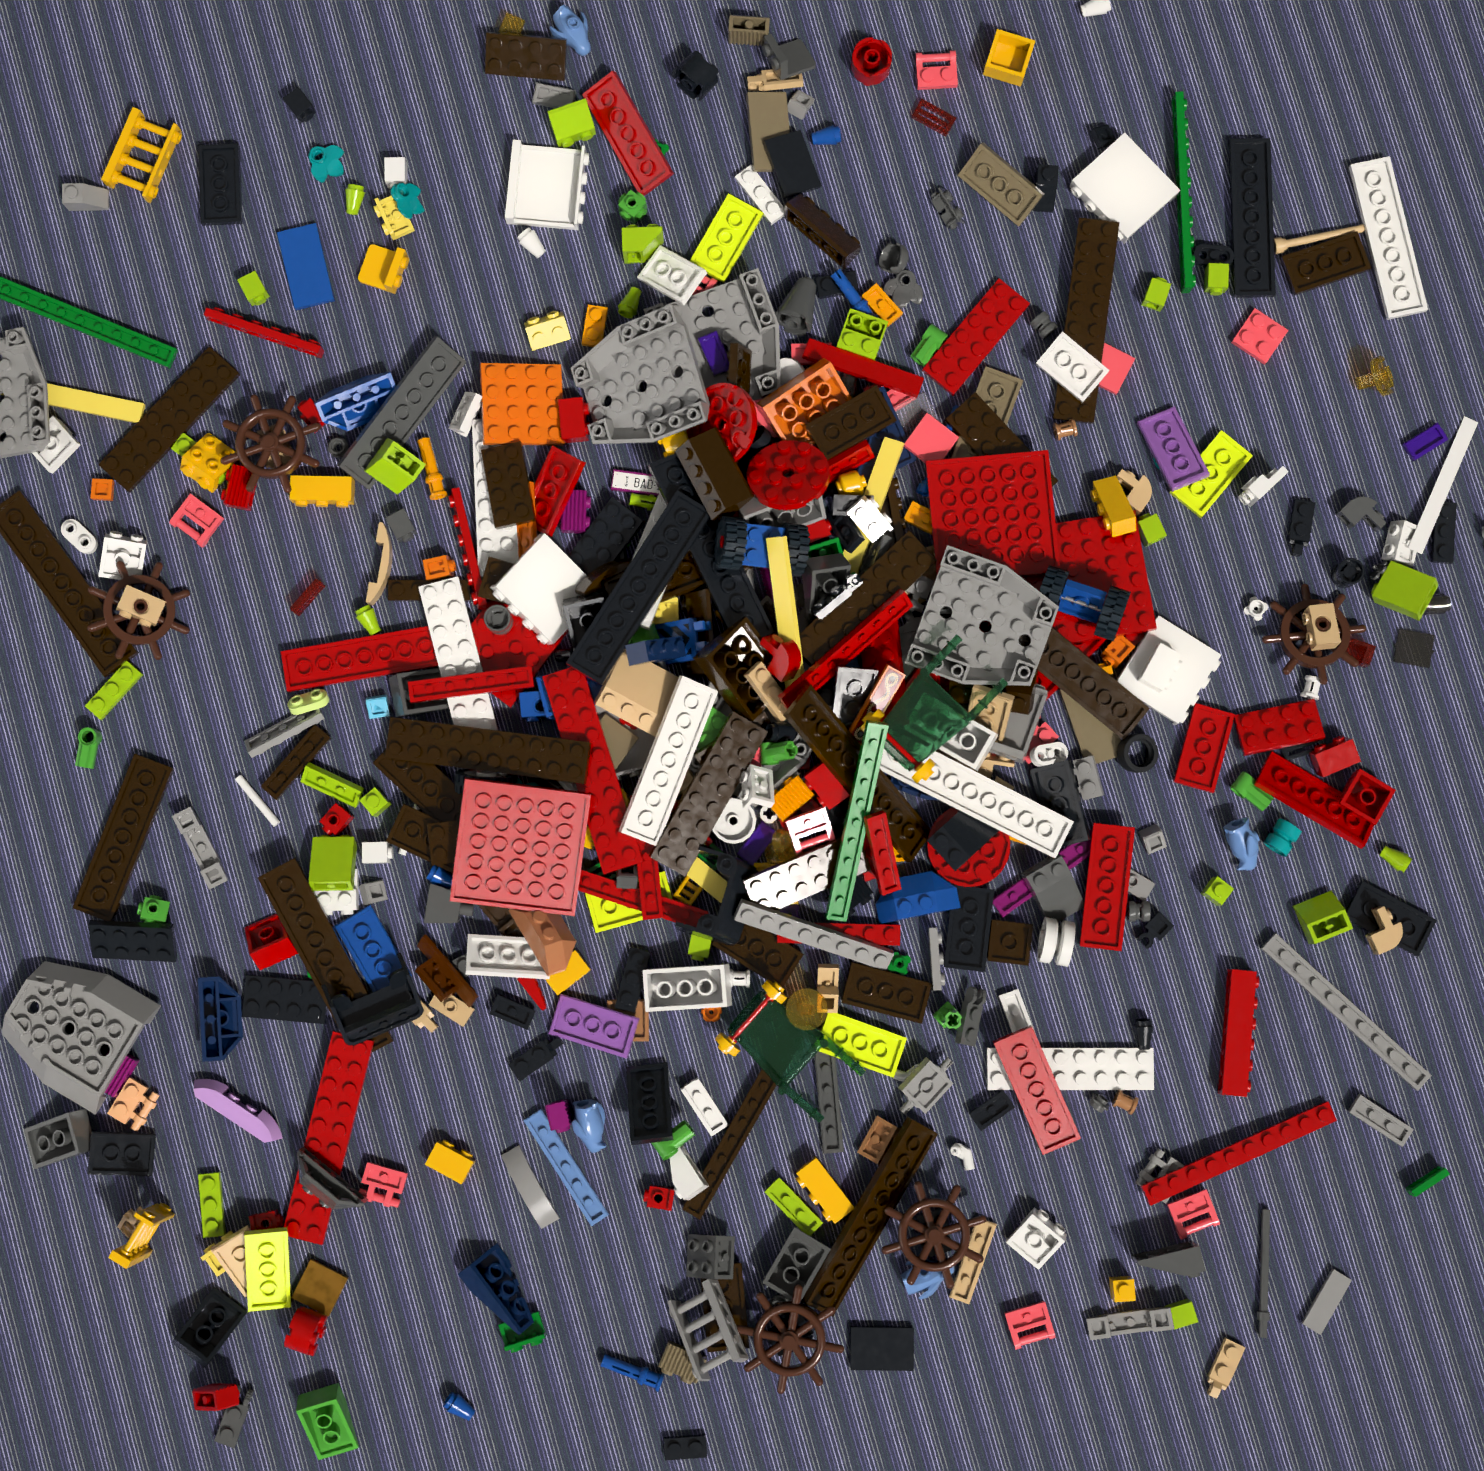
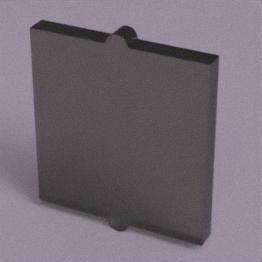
M1398 629L1397 641L1394 644L1393 662L1430 668L1431 656L1434 653L1433 643L1435 635Z

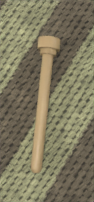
M1361 224L1287 240L1282 237L1273 238L1274 254L1283 253L1289 247L1338 238L1356 231L1363 233L1365 232V226Z

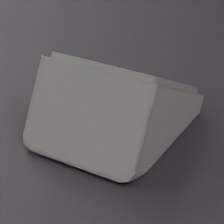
M797 90L789 100L787 105L788 112L803 120L815 99Z
M1157 824L1138 832L1148 855L1167 847L1163 832Z
M383 879L359 886L364 906L388 900Z

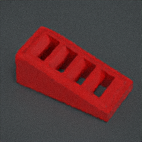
M517 979L541 1010L548 1008L537 979Z

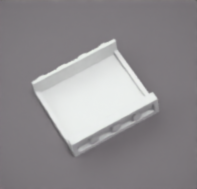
M1126 133L1121 135L1079 173L1069 186L1072 194L1077 198L1080 197L1087 210L1094 212L1098 216V220L1120 222L1117 240L1122 241L1124 244L1129 237L1169 201L1171 202L1180 192V189Z
M513 140L505 210L506 223L579 230V224H583V212L580 211L581 204H585V192H582L583 185L587 184V173L584 170L585 165H589V153H586L585 146L578 150L522 145L521 140Z
M543 533L534 539L535 542L496 585H492L490 588L494 591L493 595L499 601H504L508 605L507 609L513 615H518L523 620L522 624L527 629L533 630L537 634L536 638L541 643L550 645L554 644L568 629L563 609V599L581 596L575 593V588L587 575Z
M1158 615L1155 618L1157 629L1145 633L1144 638L1136 647L1116 681L1145 705L1171 720L1175 726L1179 722L1183 723L1189 714L1186 712L1190 705L1194 706L1199 699L1197 693L1209 683L1210 678L1208 676L1211 671L1215 672L1219 667L1221 654ZM1162 643L1182 654L1180 658L1182 664L1178 671H1173L1170 676L1173 680L1167 690L1163 689V691L1158 693L1137 680L1156 646Z

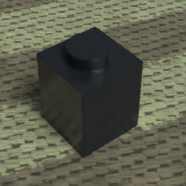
M299 86L282 98L300 124L309 121L316 113L312 103Z

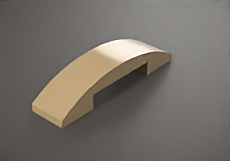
M379 522L376 543L379 546H383L377 583L369 582L366 603L371 606L382 595L392 568V543L388 529L383 522Z

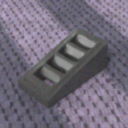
M637 864L616 871L617 888H637Z

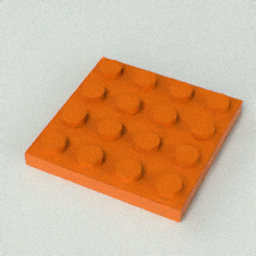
M480 364L483 445H506L519 441L522 442V445L563 446L565 444L561 439L558 399H563L561 364Z

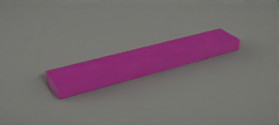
M1089 830L1090 837L1092 838V830ZM1091 840L1068 845L1058 852L1063 857L1069 870L1090 856ZM1022 878L996 896L993 900V905L1003 918L1033 896Z

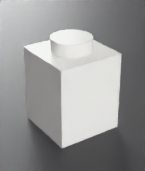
M384 157L385 183L387 187L391 189L397 183L408 184V165L405 157Z
M362 842V863H390V859H393V846H390V843Z

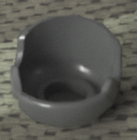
M888 243L879 257L881 270L891 274L904 270L909 261L908 250L899 243Z

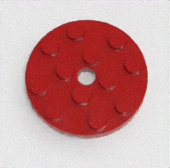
M717 383L706 388L710 403L708 420L687 429V434L690 439L717 427L736 462L744 456L754 440L757 430V412L752 398L743 388L730 383ZM722 420H724L726 423H724L723 428L720 429V423L722 422Z
M782 440L763 448L753 457L747 470L748 486L758 498V501L767 507L778 510L799 509L805 507L806 503L813 499L820 498L827 489L830 481L829 463L825 455L818 448L807 442ZM789 471L793 473L791 477L784 476L786 473H789Z
M951 808L940 815L934 822L928 839L958 813L959 810ZM998 831L956 871L951 868L929 843H927L928 855L934 869L948 882L963 887L980 886L993 880L1004 869L1010 854L1009 835Z

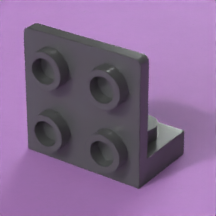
M689 1234L686 1276L705 1279H733L735 1236Z

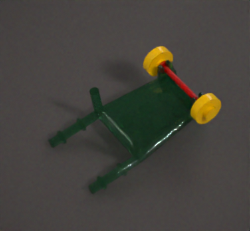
M957 634L950 642H946L947 645L936 656H932V660L920 670L917 677L882 721L889 725L884 749L909 773L914 769L917 771L911 777L916 783L922 778L926 781L934 773L932 768L936 763L931 758L925 764L923 761L970 724L984 708L987 709V705L999 693L1002 694V690L1008 685L1007 681L1003 678L996 685L993 684V688L981 700L978 699V704L969 713L949 695L929 674L938 665L941 666V662L953 650H956V646L962 641ZM880 709L874 714L870 711L862 719L864 724L860 729L864 732L866 720L880 722L885 714Z
M766 980L762 985L763 989L752 998L728 1026L729 1036L722 1032L717 1035L715 1040L719 1044L718 1048L727 1055L729 1053L735 1057L741 1051L736 1044L739 1042L778 1086V1093L789 1096L793 1100V1104H798L809 1114V1118L812 1117L820 1123L824 1116L817 1111V1107L814 1108L802 1098L801 1093L798 1094L789 1086L792 1080L822 1047H828L835 1054V1057L838 1056L850 1067V1071L854 1070L860 1077L866 1070L859 1064L858 1060L855 1061L843 1050V1047L840 1048L827 1035L783 1006L782 1003L787 999V996L783 993L785 989L776 981L772 983Z

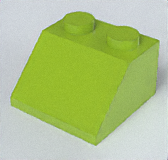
M586 98L547 111L558 148L562 146L564 148L570 147L574 142L579 140L587 141L596 135Z

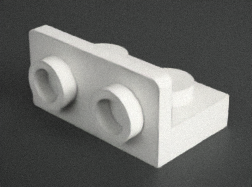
M474 392L464 393L449 429L467 437L472 426V420L476 418L481 407V395Z
M863 495L846 510V513L873 543L887 530L890 532L893 530L890 525L892 520L885 512L881 515L877 510L880 506L872 497L868 499Z
M1406 520L1391 521L1381 559L1413 567L1417 552L1408 547L1417 525Z
M750 764L747 770L741 773L739 779L742 787L740 798L743 808L748 809L752 803L771 808L775 804L773 770Z

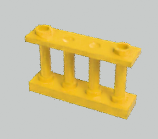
M132 107L101 180L107 187L112 189L115 188L116 184L121 183L142 191L143 198L151 204L152 199L156 198L158 194V185L175 146L181 141V129L175 123L168 130L147 122L141 110ZM146 129L166 137L163 148L137 139L139 130ZM138 147L158 155L155 166L129 157L131 149ZM129 165L150 173L147 185L123 176L121 174L123 167Z
M157 1203L136 1212L134 1217L140 1220L128 1242L112 1250L108 1258L125 1269L149 1258L153 1250L148 1248V1243L160 1223L174 1217L175 1213L171 1212V1207L164 1203Z

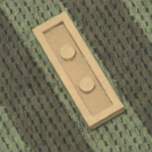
M758 661L744 676L777 722H784L786 718L783 714L787 710L778 698V695L783 691L762 661Z

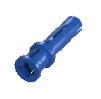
M841 268L830 276L851 303L852 309L878 317L868 306V301L860 297Z
M606 1353L600 1366L635 1379L641 1386L645 1384L655 1388L657 1392H659L665 1376L664 1373L659 1374L649 1370L647 1366L640 1368L609 1356Z

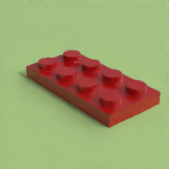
M553 445L534 484L536 528L550 537L553 536L586 462Z
M1315 699L1235 715L1234 717L1235 727L1244 756L1325 739Z
M1195 703L1176 768L1174 783L1209 793L1215 792L1235 714Z

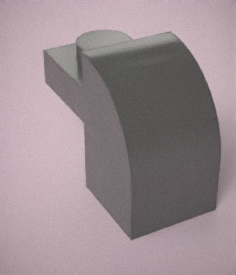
M1357 497L1344 505L1335 514L1349 529L1355 526L1361 519L1375 532L1386 524L1383 520V515L1379 511L1372 509L1377 502L1369 497Z

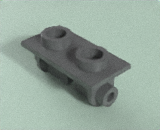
M939 187L940 193H933L930 196L932 198L931 202L939 213L944 209L946 210L941 215V218L947 228L953 230L958 227V222L965 224L963 220L964 214L958 206L955 207L952 200L954 198L950 191Z

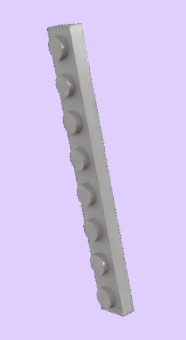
M741 899L733 916L735 921L884 971L887 970L894 956L892 949Z

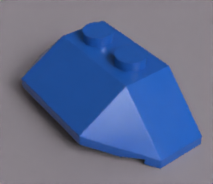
M391 372L367 375L330 390L314 403L323 423L349 431L369 423L396 385Z
M932 871L899 877L901 890L884 896L881 895L876 902L879 924L961 908L957 888Z

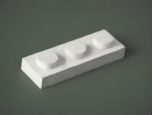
M751 165L735 176V180L755 206L763 212V216L770 225L784 217L785 208L758 173L753 172Z

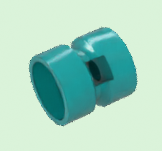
M1279 818L1273 826L1274 832L1268 834L1263 844L1275 853L1287 857L1293 848L1291 843L1298 840L1302 831L1288 821Z

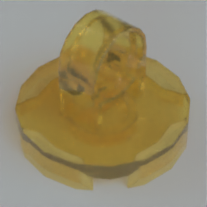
M1380 355L1371 359L1372 373L1355 379L1357 390L1376 385L1377 390L1383 397L1394 393L1393 390H1390L1391 387H1394L1389 366L1384 367L1382 362L1385 361V358Z
M777 829L772 836V842L765 849V858L770 867L797 856L787 830Z
M810 988L794 992L786 1004V1015L790 1023L802 1030H813L819 1027L825 1021L828 1012L824 997L818 991Z

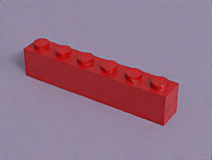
M1227 970L1218 1094L1247 1097V1093L1251 1091V1080H1248L1249 1072L1253 1068V1060L1250 1059V1053L1254 1050L1252 1030H1255L1256 1018L1253 1017V1014L1258 1004V998L1255 997V989L1259 987L1257 971Z

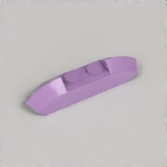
M211 1079L194 1080V1094L196 1098L262 1142L266 1143L283 1139L276 1121L264 1109L260 1114L256 1113L258 1110L250 1104L244 1105L234 1093H226L229 1086L222 1082Z

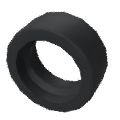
M1142 733L1130 734L1118 744L1117 760L1126 771L1133 773L1147 772L1154 767L1158 759V746L1149 735ZM1134 741L1142 742L1146 748V758L1141 765H1134L1129 758V748Z

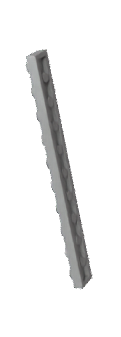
M1276 933L1260 948L1414 1090L1418 1091L1432 1076Z

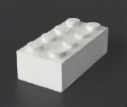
M925 692L909 717L910 724L903 727V729L976 771L979 770L998 737L997 733Z
M729 964L643 970L645 1012L716 1008L732 1005Z

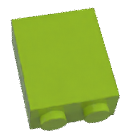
M1390 561L1387 569L1381 574L1379 583L1373 586L1371 594L1374 603L1420 621L1439 585L1437 579Z
M321 835L313 837L309 884L314 891L354 890L357 844L354 837L349 835H341L340 837Z

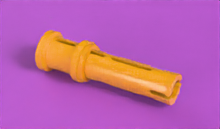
M421 438L417 442L422 460L426 464L427 476L425 482L430 489V500L445 498L448 494L443 487V476L438 471L430 438Z

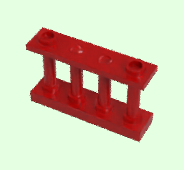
M882 810L864 816L866 834L863 848L871 870L862 873L863 880L866 882L876 878L879 893L882 896L901 890L886 812Z

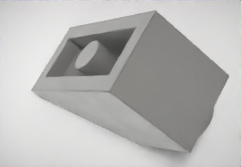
M84 183L62 184V204L69 211L109 210V190Z

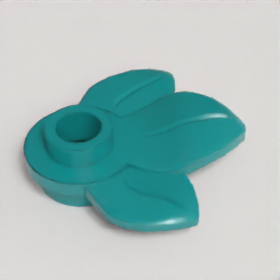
M330 145L326 148L316 146L310 150L308 157L312 163L311 173L317 181L324 183L328 175L338 177L344 174L343 165L339 161L344 151L340 147ZM321 154L322 158L317 160L316 156Z
M397 183L391 187V195L397 202V208L404 217L411 219L413 214H421L425 211L417 198L421 193L420 188L411 183L406 185L404 183Z

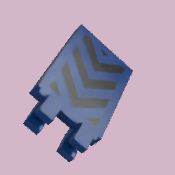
M691 617L655 625L660 639L682 636L685 644L686 656L665 661L666 665L694 660L693 657L709 643L707 641L699 642L698 632L712 630L711 621H697L696 618Z

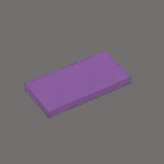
M1175 406L1137 421V425L1171 492L1209 477L1210 473Z
M560 994L548 1034L628 1058L640 1018Z

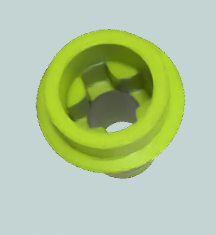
M348 184L347 189H345L347 214L358 215L365 195L363 186Z
M631 287L620 302L618 313L621 316L631 319L637 314L639 299L642 293L640 289Z
M369 604L355 611L356 619L369 632L370 636L381 631L374 608H371Z
M1386 845L1379 855L1395 870H1400L1403 873L1412 861V858L1408 856L1409 854L1392 849Z

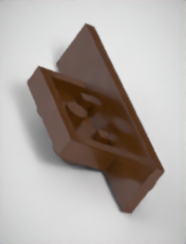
M425 934L417 944V947L428 960L418 966L415 972L440 1002L457 993L470 1008L479 997L475 989L469 986L462 974L450 963L447 956L443 955L435 942Z

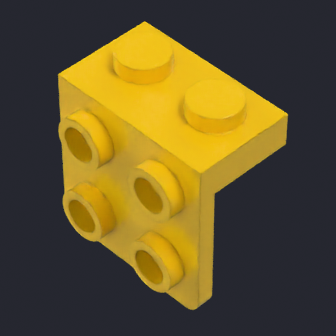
M371 244L358 275L359 282L396 294L397 288L402 283L403 271L409 263L406 250L397 247L395 252Z
M207 433L182 456L180 470L184 475L198 482L203 489L213 493L218 488L219 477L235 463L223 465L220 462L221 458L235 453V451L212 434Z

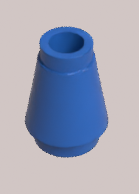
M831 125L813 132V145H837L838 142H842L840 127Z
M433 865L426 879L431 884L451 890L453 875L447 870Z
M451 1392L443 1404L446 1412L468 1421L476 1411L459 1393Z

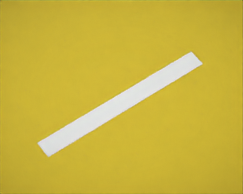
M1464 416L1411 539L1409 549L1420 554L1423 553L1478 422Z

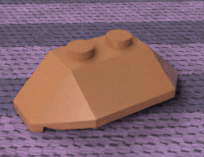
M509 909L511 916L547 976L565 971L576 940L561 915L544 913L542 911Z

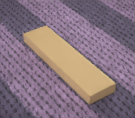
M988 1220L972 1228L968 1247L981 1254L984 1260L997 1226L996 1223ZM966 1256L961 1259L954 1280V1287L951 1288L949 1294L950 1298L970 1304L984 1260L981 1263H977Z

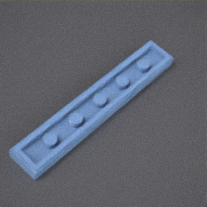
M542 1108L523 1120L589 1224L593 1226L608 1216V1211L560 1136L556 1133V1130H550L548 1118Z

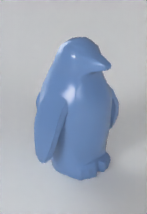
M562 5L553 15V21L557 30L552 26L549 29L554 38L567 39L568 46L572 47L578 55L585 56L591 51V45L588 41L587 19L583 12H580V19L568 6Z
M1248 817L1231 821L1223 829L1232 854L1239 860L1237 870H1253L1257 865L1259 836L1255 831L1250 830Z
M592 1099L573 1102L575 1119L572 1122L574 1133L590 1152H599L606 1147L602 1140L605 1123V1113L602 1105Z
M926 1259L928 1262H938V1260ZM910 1261L905 1263V1265H913ZM953 1266L952 1268H950L951 1274H952V1273L954 1272V1270H955V1267H954V1266ZM912 1268L901 1274L908 1295L924 1292L919 1299H925L933 1295L944 1280L941 1271L930 1272L921 1269L915 1283L909 1285L907 1278Z

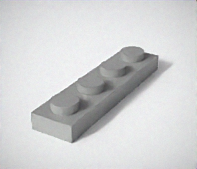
M321 708L299 715H291L245 740L244 742L251 758L264 753L275 745L281 744L284 740L301 733L306 728L318 724L321 720L325 719Z

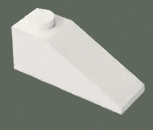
M683 1145L679 1147L678 1152L670 1158L672 1182L675 1185L674 1191L680 1199L691 1200L709 1187V1184Z

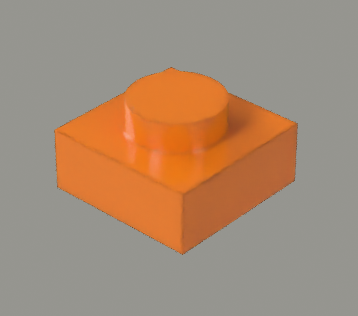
M92 478L91 499L113 501L115 481L112 479Z

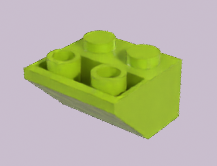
M649 224L646 227L627 225L626 228H622L624 264L645 263L654 254L659 245L664 243L663 227L657 224Z
M850 308L836 347L876 360L888 321Z
M387 438L364 471L395 494H399L415 481L426 464L398 443Z
M1332 890L1293 906L1308 944H1317L1353 929L1345 908Z

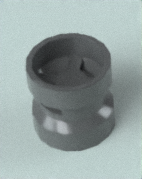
M1046 311L1039 314L1030 323L1033 329L1038 330L1042 340L1058 328L1055 322H1051Z
M1127 901L1126 915L1128 922H1135L1136 920H1141L1142 922L1150 921L1149 901H1142L1141 903Z

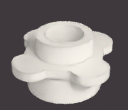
M1251 597L1250 603L1244 608V613L1254 617V620L1259 621L1262 619V614L1268 609V605L1258 600L1257 597Z

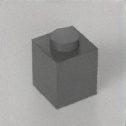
M404 508L386 517L399 543L402 541L406 543L417 534Z

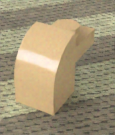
M1122 469L1117 478L1120 484L1130 491L1127 499L1132 510H1135L1136 516H1138L1151 498V484L1145 475L1138 481L1132 472Z
M1384 906L1371 910L1380 929L1365 935L1374 955H1380L1396 947L1401 941L1403 934L1401 922L1392 923V914Z
M818 964L816 1004L817 1012L838 1013L839 964Z

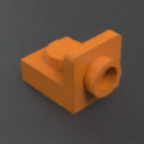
M442 555L423 560L426 580L455 577L456 563L450 556Z
M1117 636L1100 656L1106 665H1111L1116 669L1135 646L1124 636Z

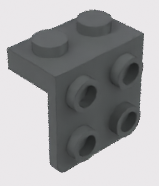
M772 34L764 36L763 54L780 80L816 67V62L802 40L796 39L778 45Z

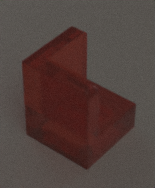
M1352 638L1346 652L1359 661L1358 666L1365 668L1370 666L1376 646Z

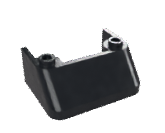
M700 846L701 856L717 860L716 866L718 871L722 875L729 876L727 887L717 916L712 914L701 916L697 927L676 922L675 926L678 931L729 946L735 945L741 939L745 924L735 921L733 916L741 899L750 901L742 879L757 873L758 870L755 866L730 854Z
M398 953L397 957L402 968L393 971L389 975L390 985L359 999L351 1001L350 997L346 994H338L331 997L326 985H321L344 1042L347 1045H357L411 1022L423 1014V1006L401 953Z

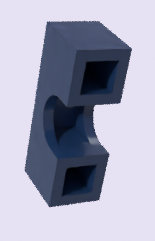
M682 636L645 640L625 645L629 666L668 661L686 656Z

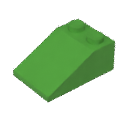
M339 1383L298 1395L296 1412L318 1460L359 1448L347 1402Z

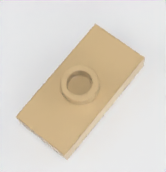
M434 995L428 1004L463 1027L475 1010L473 1007L469 1008L465 1002L454 995H451L443 1002H440Z

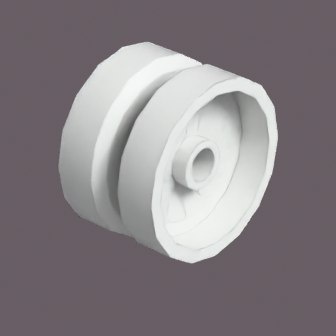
M730 798L712 829L713 832L726 843L736 844L745 841L755 829L756 817L754 810L751 806L748 809L743 808L741 799ZM736 817L737 824H730V818Z
M1044 918L1038 940V962L1050 963L1054 956L1056 965L1068 967L1075 941V922L1063 920L1058 929L1057 919Z

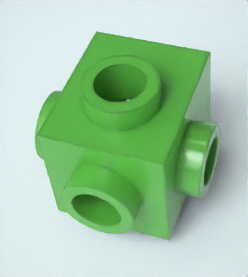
M632 190L627 194L624 193L618 200L620 216L626 221L630 220L633 224H636L647 213L646 198L641 193H635Z
M150 895V898L145 897L144 903L139 902L137 914L141 915L140 921L166 924L170 902L163 901L162 897Z

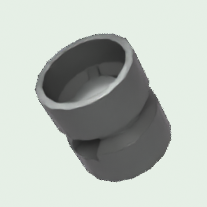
M502 605L491 606L484 614L486 626L496 635L507 634L513 627V617L507 608Z

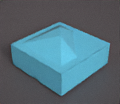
M387 695L366 698L369 719L390 716Z

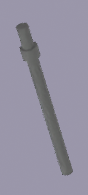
M1262 1209L1260 1298L1259 1311H1257L1259 1337L1267 1338V1324L1270 1321V1312L1268 1311L1270 1209Z

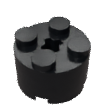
M695 50L693 53H689L672 71V76L674 79L677 77L679 80L678 87L692 99L698 97V101H701L718 83L717 74L719 70L714 64H709L702 54Z

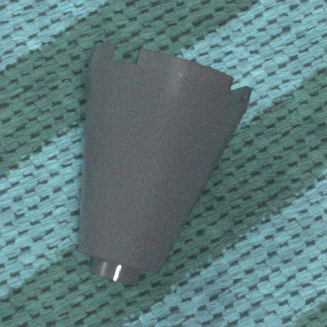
M810 277L799 278L775 311L779 325L785 327L784 331L787 333L803 336L806 332H811L816 284Z

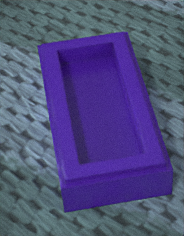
M717 331L698 338L713 376L715 377L729 370V361Z
M1437 422L1402 444L1411 460L1415 461L1449 439Z
M761 821L737 854L754 866V863L758 861L778 833Z

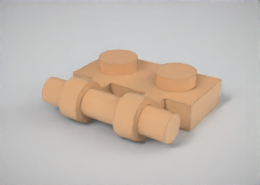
M129 1077L107 1114L123 1124H127L130 1118H132L134 1123L131 1129L138 1132L141 1125L146 1123V1117L151 1109H154L157 1105L156 1101L160 1095L152 1091L151 1095L147 1097L145 1093L149 1087ZM142 1102L144 1106L140 1113L135 1112L139 1103Z

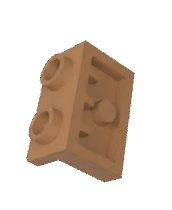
M876 1116L857 1153L880 1165L900 1128Z

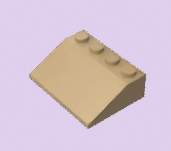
M625 650L604 682L594 703L656 737L679 677L652 662L629 666Z

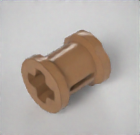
M1073 418L1068 422L1053 423V431L1057 441L1063 437L1071 435L1075 437L1078 435L1077 426Z
M1119 1089L1114 1096L1112 1106H1118L1132 1115L1137 1107L1139 1098H1132Z

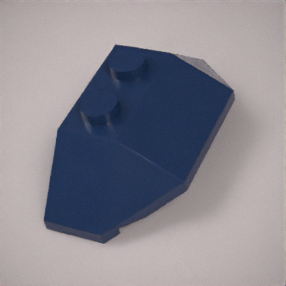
M219 976L197 978L198 1030L202 1062L225 1060L243 1038L241 995Z

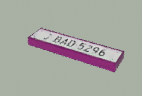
M613 470L611 491L649 496L652 494L658 497L660 491L652 474Z

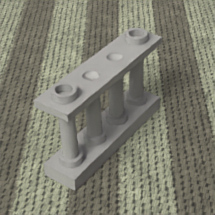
M714 1279L703 1281V1292L682 1304L681 1301L677 1300L667 1301L669 1314L676 1323L692 1364V1373L698 1381L711 1380L708 1371L729 1359L733 1362H744L749 1359L718 1280ZM708 1300L712 1308L711 1312L689 1323L685 1311ZM714 1319L717 1320L719 1331L697 1343L692 1331ZM723 1339L727 1346L726 1352L704 1363L700 1351Z

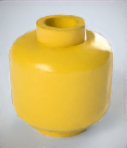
M856 470L840 474L838 481H835L838 494L862 495L864 493L863 487L867 486L864 475H859Z

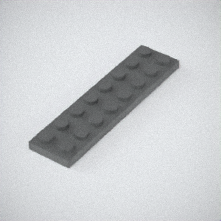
M434 336L337 463V466L366 489L370 490L377 480L364 470L385 440L389 438L403 447L466 364V361L439 337Z

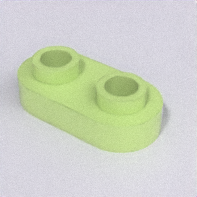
M314 689L311 692L293 696L287 705L293 715H299L326 706L330 699L325 690Z

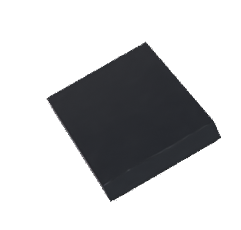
M801 130L763 141V146L783 199L812 191L822 186Z
M91 1131L87 1174L153 1176L156 1133Z
M851 1326L850 1370L914 1371V1327Z

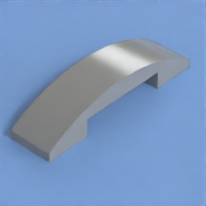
M192 807L173 815L172 818L201 869L200 873L209 890L228 881L222 862Z
M518 1145L502 1154L501 1157L511 1178L540 1228L542 1229L560 1219L531 1169L521 1146Z
M1171 1307L1129 1310L1086 1319L1090 1340L1111 1338V1336L1174 1329Z

